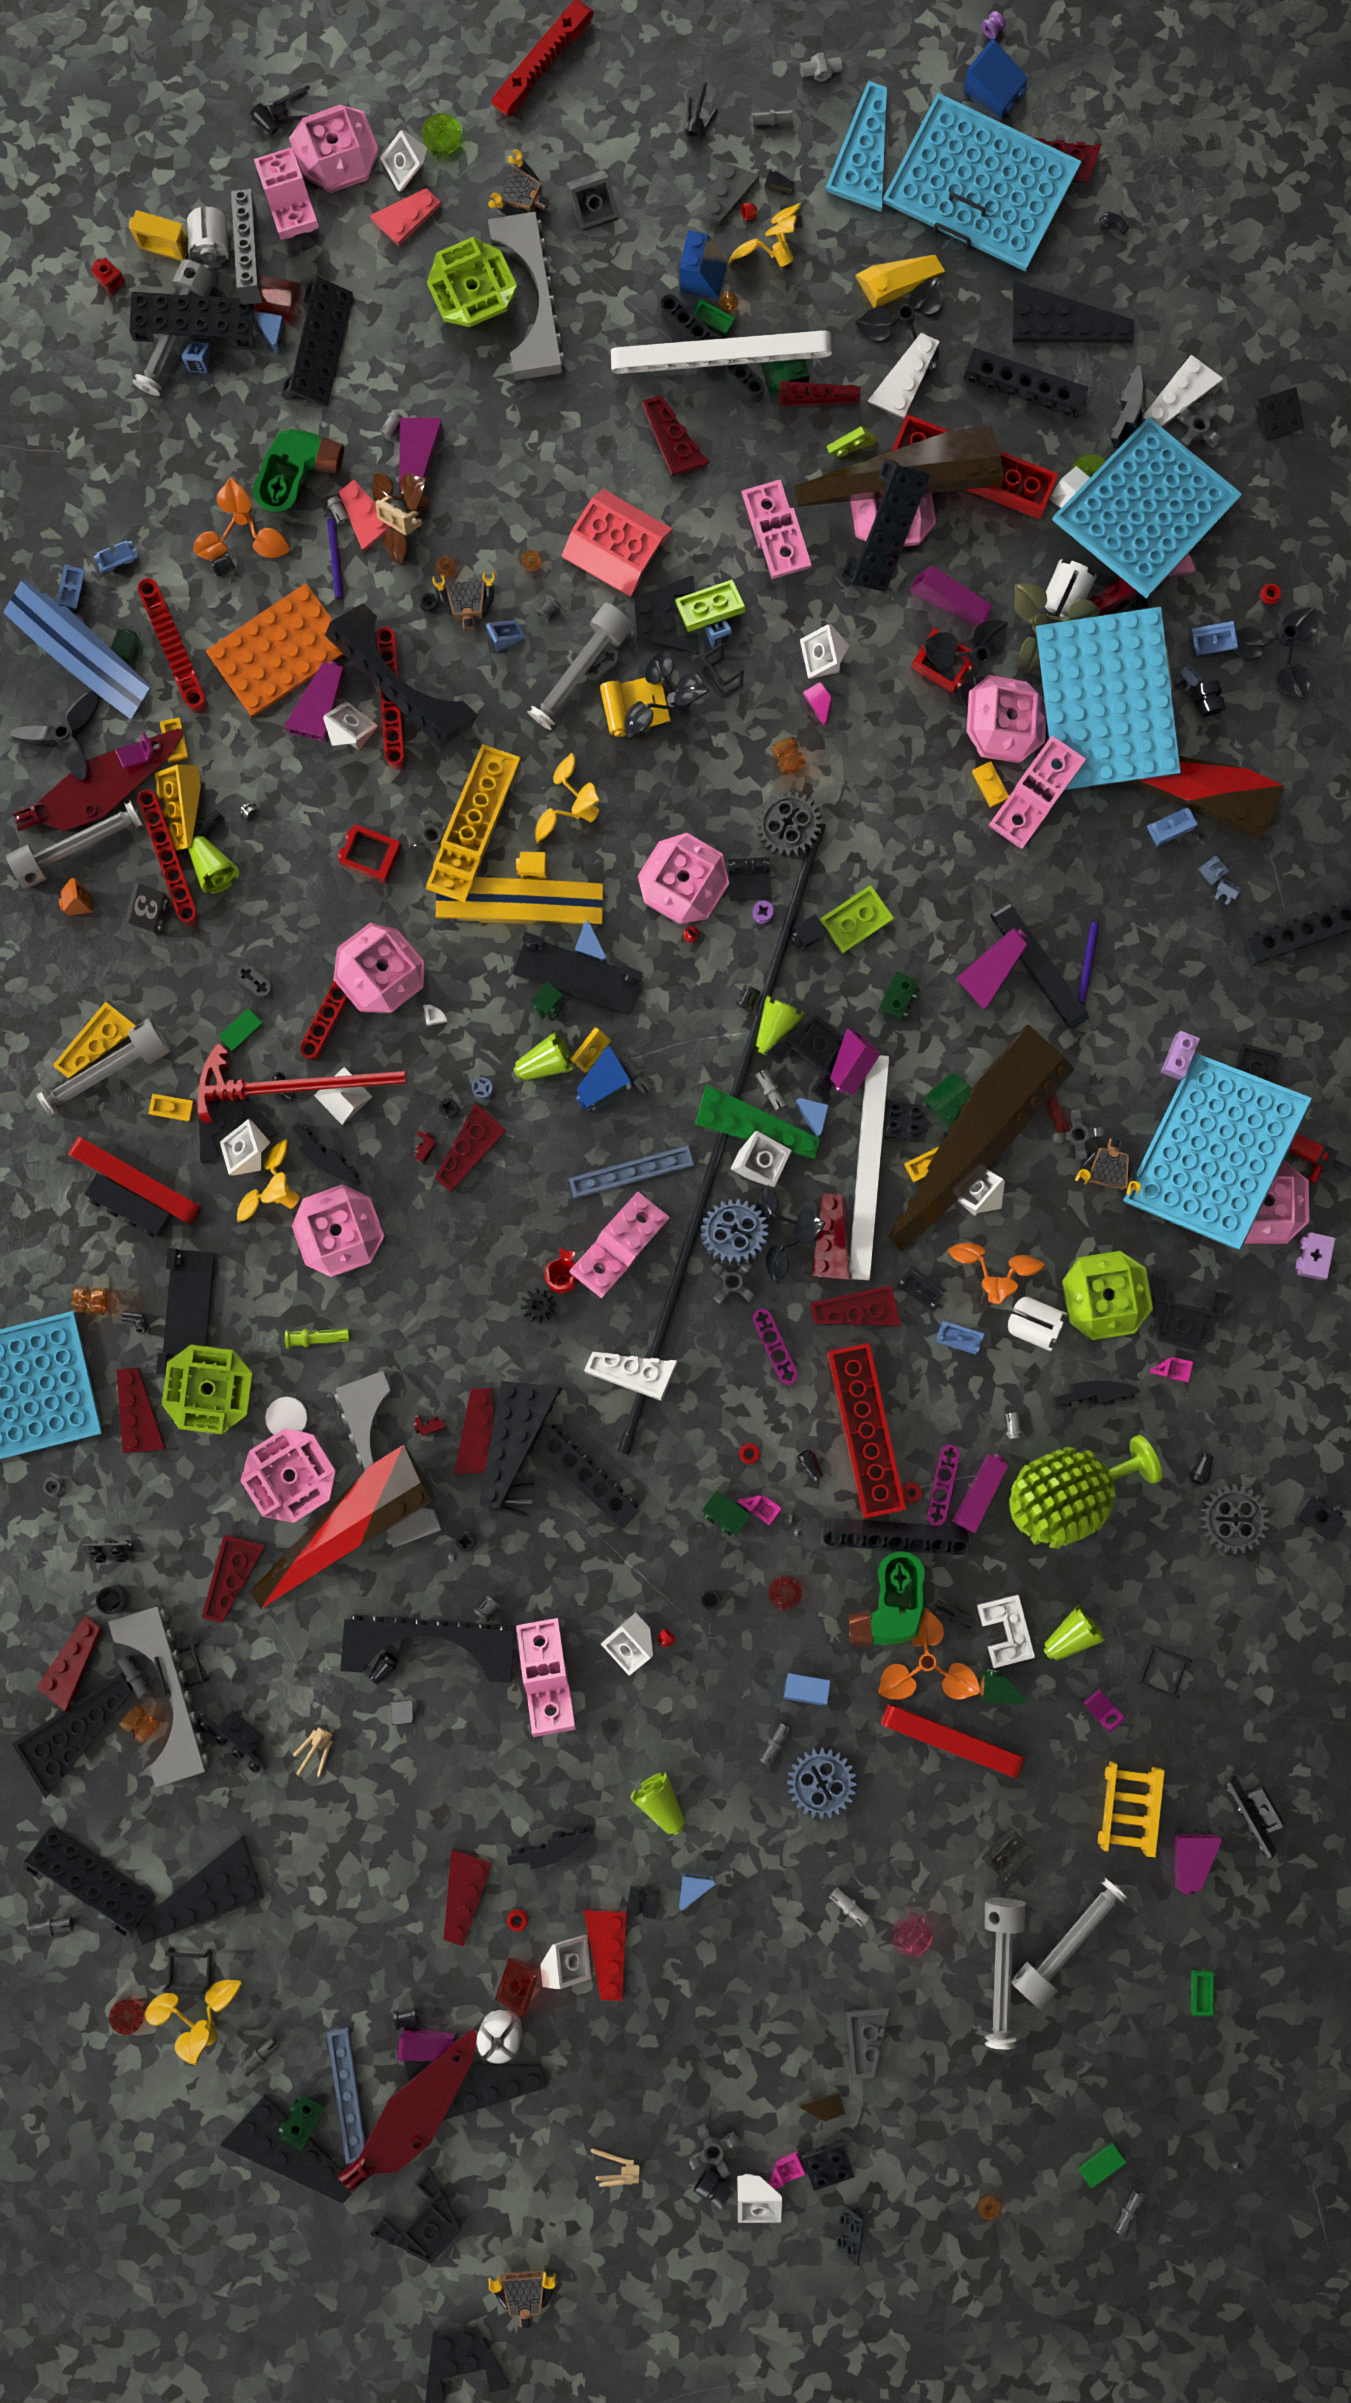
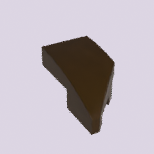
M836 2091L818 2099L811 2098L797 2104L798 2108L823 2121H828L845 2114L840 2094Z

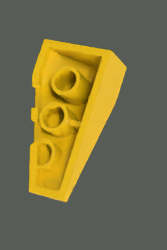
M929 255L873 265L856 274L855 277L873 308L882 307L905 295L927 280L937 278L944 274L945 270L936 255Z
M175 765L156 772L155 780L158 798L163 800L165 805L163 810L164 816L169 817L171 823L169 831L175 849L180 851L190 848L192 845L201 788V776L198 766Z

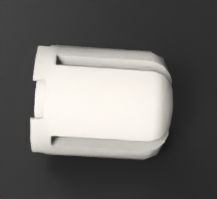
M202 207L195 208L187 218L189 260L202 264L207 269L220 268L221 263L227 259L229 260L226 217L220 210L214 207H206V218H204Z
M1061 559L1046 590L1047 604L1044 607L1048 612L1055 615L1070 580L1074 579L1075 582L1059 616L1069 618L1068 610L1076 600L1087 599L1097 575L1095 574L1093 577L1087 572L1088 567L1074 561H1071L1070 564L1061 563Z
M1030 1297L1019 1299L1013 1309L1015 1313L1051 1329L1018 1315L1011 1314L1008 1321L1009 1332L1018 1338L1051 1352L1052 1348L1049 1345L1051 1341L1056 1342L1062 1329L1063 1322L1060 1321L1062 1315L1067 1316L1068 1313Z
M510 2010L491 2011L485 2016L477 2035L476 2044L481 2056L485 2055L489 2050L486 2060L490 2063L502 2064L508 2062L513 2058V2054L517 2053L523 2031L521 2020Z

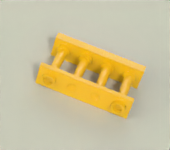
M1110 1761L1109 1767L1106 1766L1105 1768L1107 1790L1102 1831L1098 1833V1844H1101L1100 1847L1104 1851H1108L1109 1843L1140 1847L1147 1857H1156L1164 1770L1159 1767H1152L1151 1772H1148V1774L1117 1770L1118 1765ZM1116 1779L1147 1782L1150 1785L1149 1794L1139 1795L1116 1792ZM1114 1800L1145 1804L1148 1807L1147 1815L1140 1817L1112 1813ZM1111 1822L1141 1825L1145 1828V1836L1140 1839L1110 1835Z

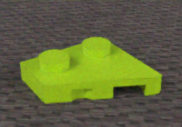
M861 426L827 445L829 454L836 458L843 457L848 453L876 444L878 440L875 434Z

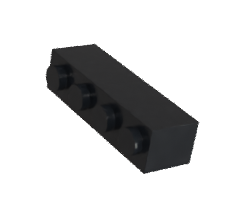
M96 1173L84 1194L90 1198L88 1200L89 1203L100 1207V1205L107 1207V1213L118 1217V1215L125 1217V1223L136 1227V1225L144 1228L142 1232L152 1238L154 1235L161 1237L173 1217L169 1212Z

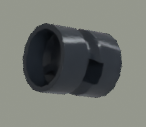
M1218 680L1207 681L1193 688L1195 699L1200 701L1197 705L1200 717L1213 716L1226 710L1224 698L1219 696L1222 690Z
M120 1585L105 1587L96 1596V1606L104 1614L121 1612L129 1604V1592Z
M630 1886L626 1914L638 1916L641 1913L645 1918L656 1919L660 1891L648 1889L645 1892L642 1887Z
M708 2167L696 2182L693 2191L703 2199L708 2198L709 2204L720 2210L732 2194L734 2186L724 2178L720 2180L719 2174Z

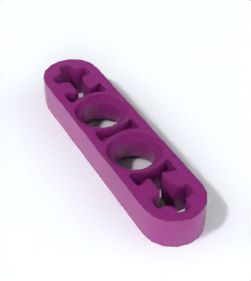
M758 1309L753 1314V1323L781 1383L785 1385L793 1384L797 1380L798 1374L776 1324L768 1310ZM760 1312L763 1315L767 1314L768 1318L765 1319L767 1326L770 1323L773 1326L772 1328L765 1329L763 1332L760 1330V1328L764 1327L762 1322H757L756 1320ZM768 1331H773L776 1334L777 1339L774 1343L766 1342L765 1334ZM781 1350L785 1353V1360L783 1362H776L774 1360L773 1354L775 1351ZM789 1361L790 1366H786L789 1372L794 1373L791 1377L792 1381L783 1379L782 1376L785 1372L783 1368L779 1371L777 1366L784 1365Z
M954 1445L943 1446L939 1453L926 1516L928 1522L932 1525H942L947 1517L960 1455L958 1448ZM949 1448H952V1452L955 1453V1457H951L949 1462L951 1464L954 1463L953 1468L948 1465H941L942 1461H947V1456L944 1455V1452L948 1451ZM944 1468L951 1472V1477L947 1481H943L939 1476L940 1471ZM939 1489H943L947 1494L946 1499L942 1502L937 1501L935 1498V1493ZM933 1502L938 1505H945L944 1509H939V1514L942 1515V1518L938 1519L937 1522H934V1518L931 1517V1513H935L937 1508L932 1507Z

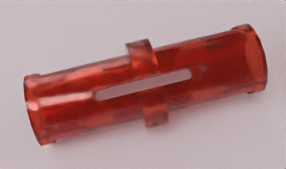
M1055 1092L1046 1102L1050 1112L1048 1115L1052 1117L1057 1133H1063L1070 1130V1127L1063 1113L1065 1110L1061 1108Z

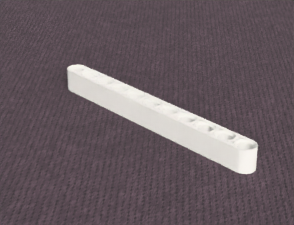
M812 331L617 347L611 349V371L623 374L823 358L832 354L831 333L829 331Z
M883 1055L879 1056L865 1077L850 1244L851 1263H849V1271L852 1273V1279L869 1281L889 1066V1056Z

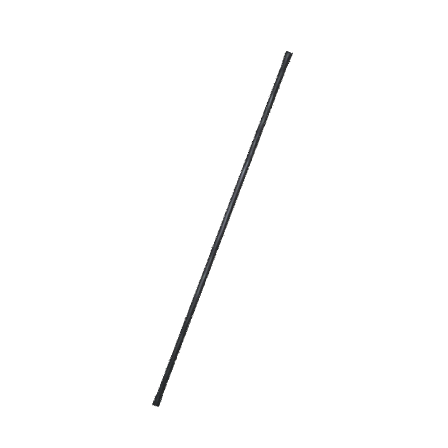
M824 823L823 826L818 827L821 829L822 834H816L819 841L812 840L813 848L807 847V853L802 863L730 1096L738 1100L740 1099L756 1048L765 1000L767 996L772 997L814 859L826 828ZM721 1132L717 1134L647 1359H658L728 1134ZM636 1393L617 1452L626 1455L630 1454L634 1434L647 1395Z

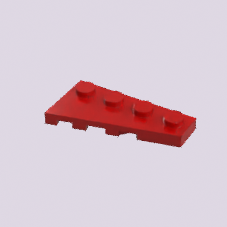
M584 1909L600 1999L622 2001L626 1911Z

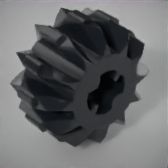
M535 1288L534 1296L531 1291H528L527 1294L531 1298L529 1300L525 1297L522 1298V1301L528 1303L521 1306L522 1310L528 1309L523 1316L528 1317L532 1314L530 1318L532 1323L537 1317L538 1323L542 1324V1316L549 1321L550 1318L547 1313L555 1314L554 1310L549 1309L556 1306L555 1302L549 1303L554 1296L551 1294L545 1298L547 1294L546 1289L540 1295L539 1289ZM535 1301L544 1303L542 1311L533 1309Z

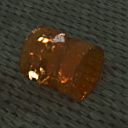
M795 737L785 738L770 748L774 758L779 760L777 765L782 775L794 773L806 765L802 753L797 752L799 746Z
M76 1285L71 1299L72 1311L76 1313H86L89 1311L90 1314L104 1315L108 1301L107 1289L93 1287L90 1290L88 1286Z
M137 1704L124 1717L119 1726L127 1733L132 1732L133 1738L142 1745L157 1730L161 1723L153 1716L147 1717V1711Z

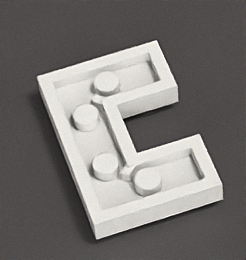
M1018 1594L977 1605L982 1626L1003 1621L1008 1641L987 1646L993 1668L1035 1658Z

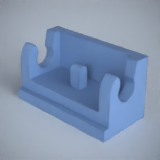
M64 564L56 603L59 606H66L72 613H75L85 569Z
M1234 621L1192 629L1197 656L1238 649L1237 631Z
M1187 807L1149 824L1147 828L1156 846H1159L1193 830L1198 824Z
M943 1321L941 1322L936 1342L976 1355L980 1349L979 1345L984 1333Z
M788 1673L783 1699L826 1706L830 1680Z

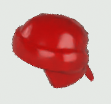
M561 1248L559 1250L560 1259H556L546 1266L545 1280L549 1288L554 1292L568 1293L574 1290L579 1283V1280L569 1272L575 1265L572 1260L575 1252L572 1250L567 1252L566 1249Z

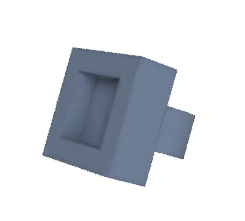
M1188 665L1180 672L1182 676L1177 679L1176 683L1179 684L1182 680H1186L1188 684L1184 691H1188L1192 686L1199 685L1204 679Z
M1214 856L1198 869L1210 885H1213L1229 872L1217 856Z
M1221 878L1217 885L1218 891L1216 892L1215 899L1218 900L1220 895L1225 894L1227 896L1225 904L1227 905L1230 903L1231 897L1236 899L1240 887Z

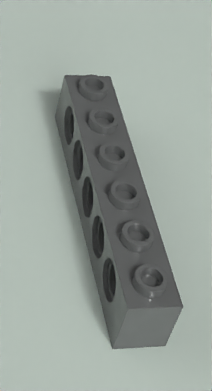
M251 189L231 191L237 290L242 305L261 303L256 205Z

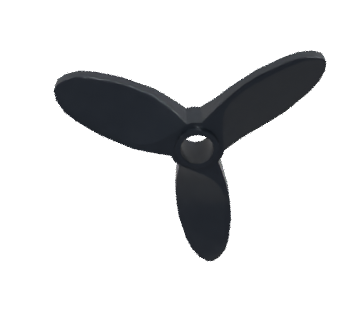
M94 691L83 694L67 710L61 724L56 726L19 727L12 730L9 735L12 739L21 743L59 745L63 759L71 773L77 780L86 781L88 778V765L84 753L75 739L76 735L88 725L99 705V695Z

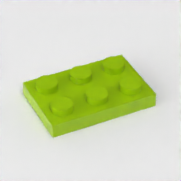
M733 580L675 599L676 606L688 632L746 612L744 603Z
M870 885L822 917L820 922L841 953L844 954L893 921L894 917Z

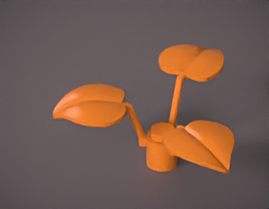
M229 478L217 494V504L227 513L234 512L232 521L223 537L219 538L212 531L204 532L197 537L193 546L194 553L197 556L206 560H215L223 556L224 552H228V547L223 541L227 538L234 524L245 525L249 523L252 535L256 539L253 542V549L259 555L266 558H277L288 553L291 548L283 535L275 529L264 528L258 532V535L256 534L253 524L254 519L250 517L252 511L251 499L244 488L233 478Z
M960 1243L947 1250V1253H950L955 1260L961 1263H974L978 1260L981 1262L985 1276L982 1280V1287L988 1293V1301L993 1304L1003 1303L1007 1297L1017 1291L1018 1284L1011 1279L1014 1272L1022 1276H1028L1041 1271L1045 1267L1042 1261L1034 1257L1017 1255L1009 1260L1008 1264L1011 1269L1007 1278L989 1277L985 1260L982 1257L986 1251L980 1245Z
M924 1608L919 1636L911 1640L914 1646L924 1645L925 1654L920 1657L919 1666L910 1673L902 1664L888 1666L882 1674L878 1693L885 1698L894 1700L905 1699L911 1696L917 1686L912 1676L921 1669L926 1672L936 1669L946 1677L942 1681V1688L945 1694L952 1699L959 1700L978 1695L980 1688L975 1674L968 1666L954 1663L949 1667V1671L946 1672L936 1665L935 1657L929 1654L928 1645L935 1646L941 1642L944 1636V1628L940 1620L928 1608Z

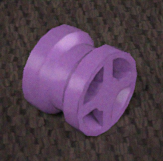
M993 11L989 15V19L982 22V31L990 39H995L999 31H1003L1006 28L1004 17L1000 13Z
M759 901L753 907V918L759 924L768 923L773 917V907L767 901Z

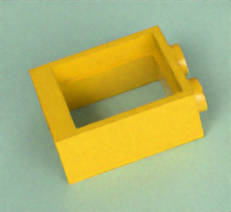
M138 210L135 211L134 217H131L129 221V229L139 249L180 261L186 258L188 236L182 223Z

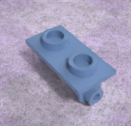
M126 540L114 545L116 550L114 554L110 547L97 552L94 559L99 565L100 572L113 571L117 566L123 563H132L135 558H138L137 550L132 541L128 542Z

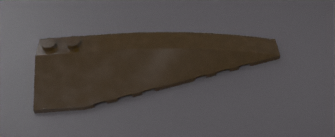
M992 426L950 430L795 486L797 507L882 498L887 483L878 478L885 457L895 460L902 466L928 472L930 477L923 494L1000 486L1004 475L1001 455Z

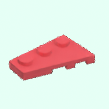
M426 188L371 214L370 218L399 246L441 206V201Z
M355 480L339 491L357 539L364 552L384 536L388 528L392 527L378 519L376 504Z

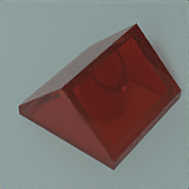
M260 275L262 302L254 304V311L279 315L283 317L284 321L291 322L300 283Z
M508 1958L495 2000L521 2017H525L540 1967Z

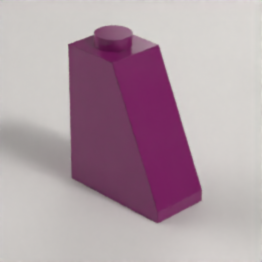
M849 1028L845 1032L830 1079L834 1082L835 1089L843 1094L848 1092L854 1095L881 1053L862 1034Z
M1174 1835L1175 1887L1182 1891V1894L1193 1895L1195 1891L1202 1890L1221 1844V1838L1218 1835Z
M405 2027L399 2039L397 2060L434 2061L458 2041L455 2040L456 2033Z

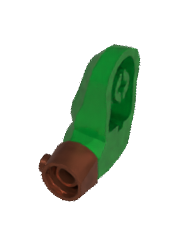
M295 429L279 431L264 456L258 477L254 482L252 488L254 499L263 509L270 513L280 514L288 511L294 505L300 487L304 484L309 470L316 469V471L339 473L344 458V445L308 431Z
M898 1551L889 1554L880 1562L878 1568L881 1589L878 1601L879 1610L873 1613L864 1611L849 1614L851 1646L895 1645L906 1643L919 1636L925 1608V1571L919 1558L911 1553Z

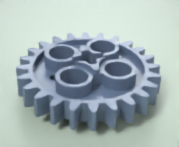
M729 1199L728 1205L721 1201V1208L714 1205V1213L708 1211L707 1215L709 1218H703L705 1225L701 1226V1231L705 1232L701 1234V1239L705 1240L703 1246L708 1247V1254L714 1252L713 1258L715 1260L721 1257L722 1264L727 1259L730 1265L733 1264L734 1260L740 1265L741 1259L749 1263V1256L756 1259L755 1252L762 1253L761 1246L767 1245L764 1239L769 1237L768 1233L765 1232L768 1230V1225L765 1224L766 1217H761L762 1211L755 1212L756 1205H752L749 1208L748 1201L741 1205L740 1199L737 1200L736 1204H733L732 1200ZM726 1217L734 1218L732 1222L724 1221ZM745 1224H752L753 1228L745 1229L743 1226ZM718 1235L726 1236V1238L721 1241L716 1239ZM738 1242H744L746 1244L742 1248H738L735 1246Z
M823 1747L820 1748L819 1753H816V1750L812 1748V1755L804 1751L805 1758L802 1759L798 1756L799 1764H791L795 1772H788V1775L793 1777V1779L787 1780V1784L793 1785V1787L788 1789V1793H795L791 1800L799 1801L796 1805L797 1808L804 1806V1814L810 1810L812 1818H814L816 1812L819 1813L820 1819H823L824 1813H827L829 1818H831V1811H835L839 1815L838 1808L842 1807L846 1810L844 1802H852L849 1794L856 1793L851 1789L852 1786L857 1785L855 1781H851L856 1775L855 1773L848 1772L852 1769V1765L845 1766L847 1758L839 1760L840 1752L833 1756L831 1748L827 1753H824ZM823 1763L831 1764L832 1768L829 1773H822L820 1771ZM812 1766L816 1767L823 1781L827 1780L825 1785L832 1796L831 1800L827 1798L821 1785H818V1779L811 1769ZM806 1773L813 1776V1780L809 1784L801 1781L802 1776ZM834 1782H839L842 1784V1788L839 1792H833L830 1790V1787ZM817 1792L823 1794V1800L819 1803L812 1801L813 1794Z

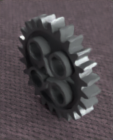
M788 791L785 797L780 792L779 799L773 795V802L771 803L766 800L765 802L768 807L760 808L763 815H757L758 820L761 821L756 823L757 828L760 829L757 831V834L762 836L760 838L761 843H766L765 848L767 850L772 847V854L779 851L780 857L785 852L789 858H791L792 852H795L796 856L799 857L800 850L806 854L807 846L813 848L812 840L819 841L816 834H822L821 829L818 828L823 826V822L819 820L822 818V814L817 813L819 811L818 805L813 806V799L807 801L808 797L806 794L800 798L798 791L795 796H792L791 791ZM784 808H791L788 814H781ZM802 817H808V821L806 823H799V820ZM775 825H779V826H780V829H779L778 831H776V832H772V831H771V828H772L773 826H775ZM791 835H798L795 841H788Z
M1225 1485L1223 1486V1492L1218 1488L1215 1489L1216 1496L1209 1494L1211 1501H1203L1207 1508H1200V1511L1204 1512L1205 1516L1199 1517L1200 1520L1205 1521V1524L1201 1525L1200 1528L1207 1529L1203 1536H1211L1209 1543L1217 1542L1215 1548L1220 1549L1223 1546V1552L1226 1553L1231 1548L1232 1554H1236L1238 1548L1241 1553H1245V1547L1253 1550L1252 1543L1260 1545L1257 1538H1265L1262 1530H1268L1269 1528L1264 1526V1522L1270 1521V1519L1264 1518V1514H1267L1269 1511L1262 1510L1266 1503L1257 1502L1260 1495L1252 1497V1489L1245 1493V1486H1241L1238 1490L1237 1485H1232L1231 1490ZM1223 1502L1228 1505V1511L1225 1514H1222L1219 1510ZM1247 1503L1249 1511L1244 1515L1240 1508L1242 1504ZM1216 1517H1251L1253 1521H1216ZM1222 1524H1226L1228 1527V1532L1225 1535H1221L1219 1532ZM1244 1524L1249 1527V1533L1246 1536H1243L1240 1531Z

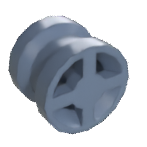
M485 1077L477 1078L472 1084V1091L478 1099L486 1100L494 1092L491 1081Z

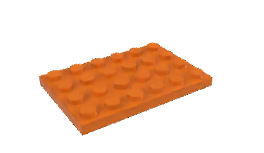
M307 583L206 650L207 655L252 718L314 677L323 662H336L345 656L325 636L332 619Z

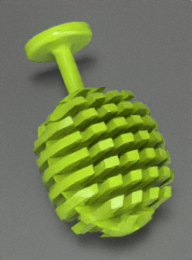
M1137 1435L1129 1443L1132 1459L1111 1469H1108L1103 1462L1099 1463L1095 1460V1456L1090 1450L1085 1451L1084 1454L1078 1452L1074 1454L1076 1448L1064 1447L1063 1451L1058 1449L1051 1454L1030 1462L1028 1466L1025 1465L1021 1469L1011 1489L1012 1493L1009 1504L1015 1525L1022 1534L1024 1532L1029 1537L1031 1536L1030 1539L1034 1545L1041 1542L1047 1544L1051 1542L1049 1547L1060 1549L1062 1544L1067 1546L1088 1537L1103 1527L1112 1512L1113 1502L1116 1498L1114 1481L1135 1471H1139L1141 1476L1151 1484H1156L1162 1480L1161 1465L1154 1449L1143 1436Z

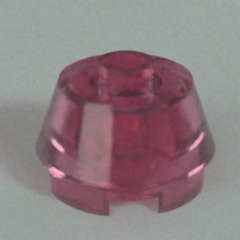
M909 1913V1918L905 1921L900 1919L891 1931L893 1940L890 1943L894 1946L896 1952L917 1958L929 1948L933 1935L924 1917L918 1916L916 1913Z

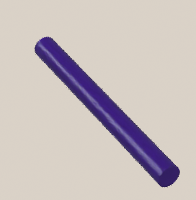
M329 518L327 523L335 599H342L343 591L335 518Z
M1091 922L1078 995V1000L1081 1004H1085L1099 928V923Z

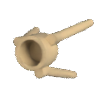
M318 1727L317 1731L313 1730L308 1739L293 1754L294 1757L298 1756L312 1741L311 1744L314 1746L297 1771L298 1776L301 1775L317 1748L322 1750L325 1747L317 1777H321L330 1747L333 1744L331 1740L333 1735Z
M591 2149V2152L626 2164V2167H621V2175L597 2176V2181H607L599 2183V2187L638 2183L639 2165H634V2160L624 2159L603 2151Z

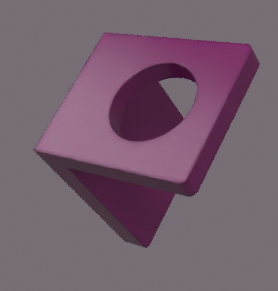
M144 732L141 734L139 743L117 748L116 754L122 767L127 768L149 762L153 748Z
M1100 1689L1084 1702L1095 1718L1110 1733L1126 1719ZM1111 1716H1117V1719L1114 1723L1107 1724V1721Z

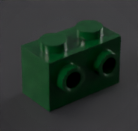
M896 971L877 1012L900 1022L902 1017L906 1018L911 1009L908 1003L910 999L915 1000L920 990L917 988L919 981Z
M548 982L531 999L533 1012L540 1019L545 1017L548 1021L552 1017L555 1019L562 1011L560 1007L565 1003L563 994Z
M715 1490L701 1510L705 1513L703 1517L712 1524L715 1521L721 1524L722 1527L720 1529L729 1536L732 1533L737 1536L751 1515L717 1490Z
M302 2095L300 2100L295 2099L289 2110L292 2112L289 2121L284 2119L278 2130L281 2133L279 2139L302 2152L325 2107Z

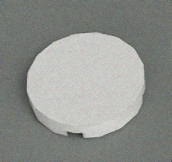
M278 1398L267 1409L265 1416L266 1425L274 1435L284 1428L302 1432L308 1422L307 1409L296 1398Z

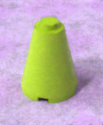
M193 837L192 845L188 850L203 892L207 893V891H210L211 894H215L232 885L231 880L234 877L237 879L239 876L237 866L205 837Z
M767 996L756 1046L759 1047L758 1051L765 1054L764 1052L794 1030L805 1013L801 1011L798 1014L796 1013L797 1008L777 999L771 1002V997Z
M557 1032L549 1035L515 1062L514 1072L518 1078H522L525 1081L564 1073L574 1069V1064H569L568 1058L571 1057L568 1047L562 1037L557 1038Z
M1081 1605L1073 1609L1044 1643L1046 1647L1044 1652L1051 1660L1053 1658L1056 1661L1105 1640L1103 1633L1092 1617L1089 1618L1087 1615H1084L1087 1611Z
M661 1773L655 1774L641 1783L643 1788L639 1791L635 1789L632 1792L631 1800L667 1834L676 1835L684 1829L685 1820L667 1774L664 1773V1776Z

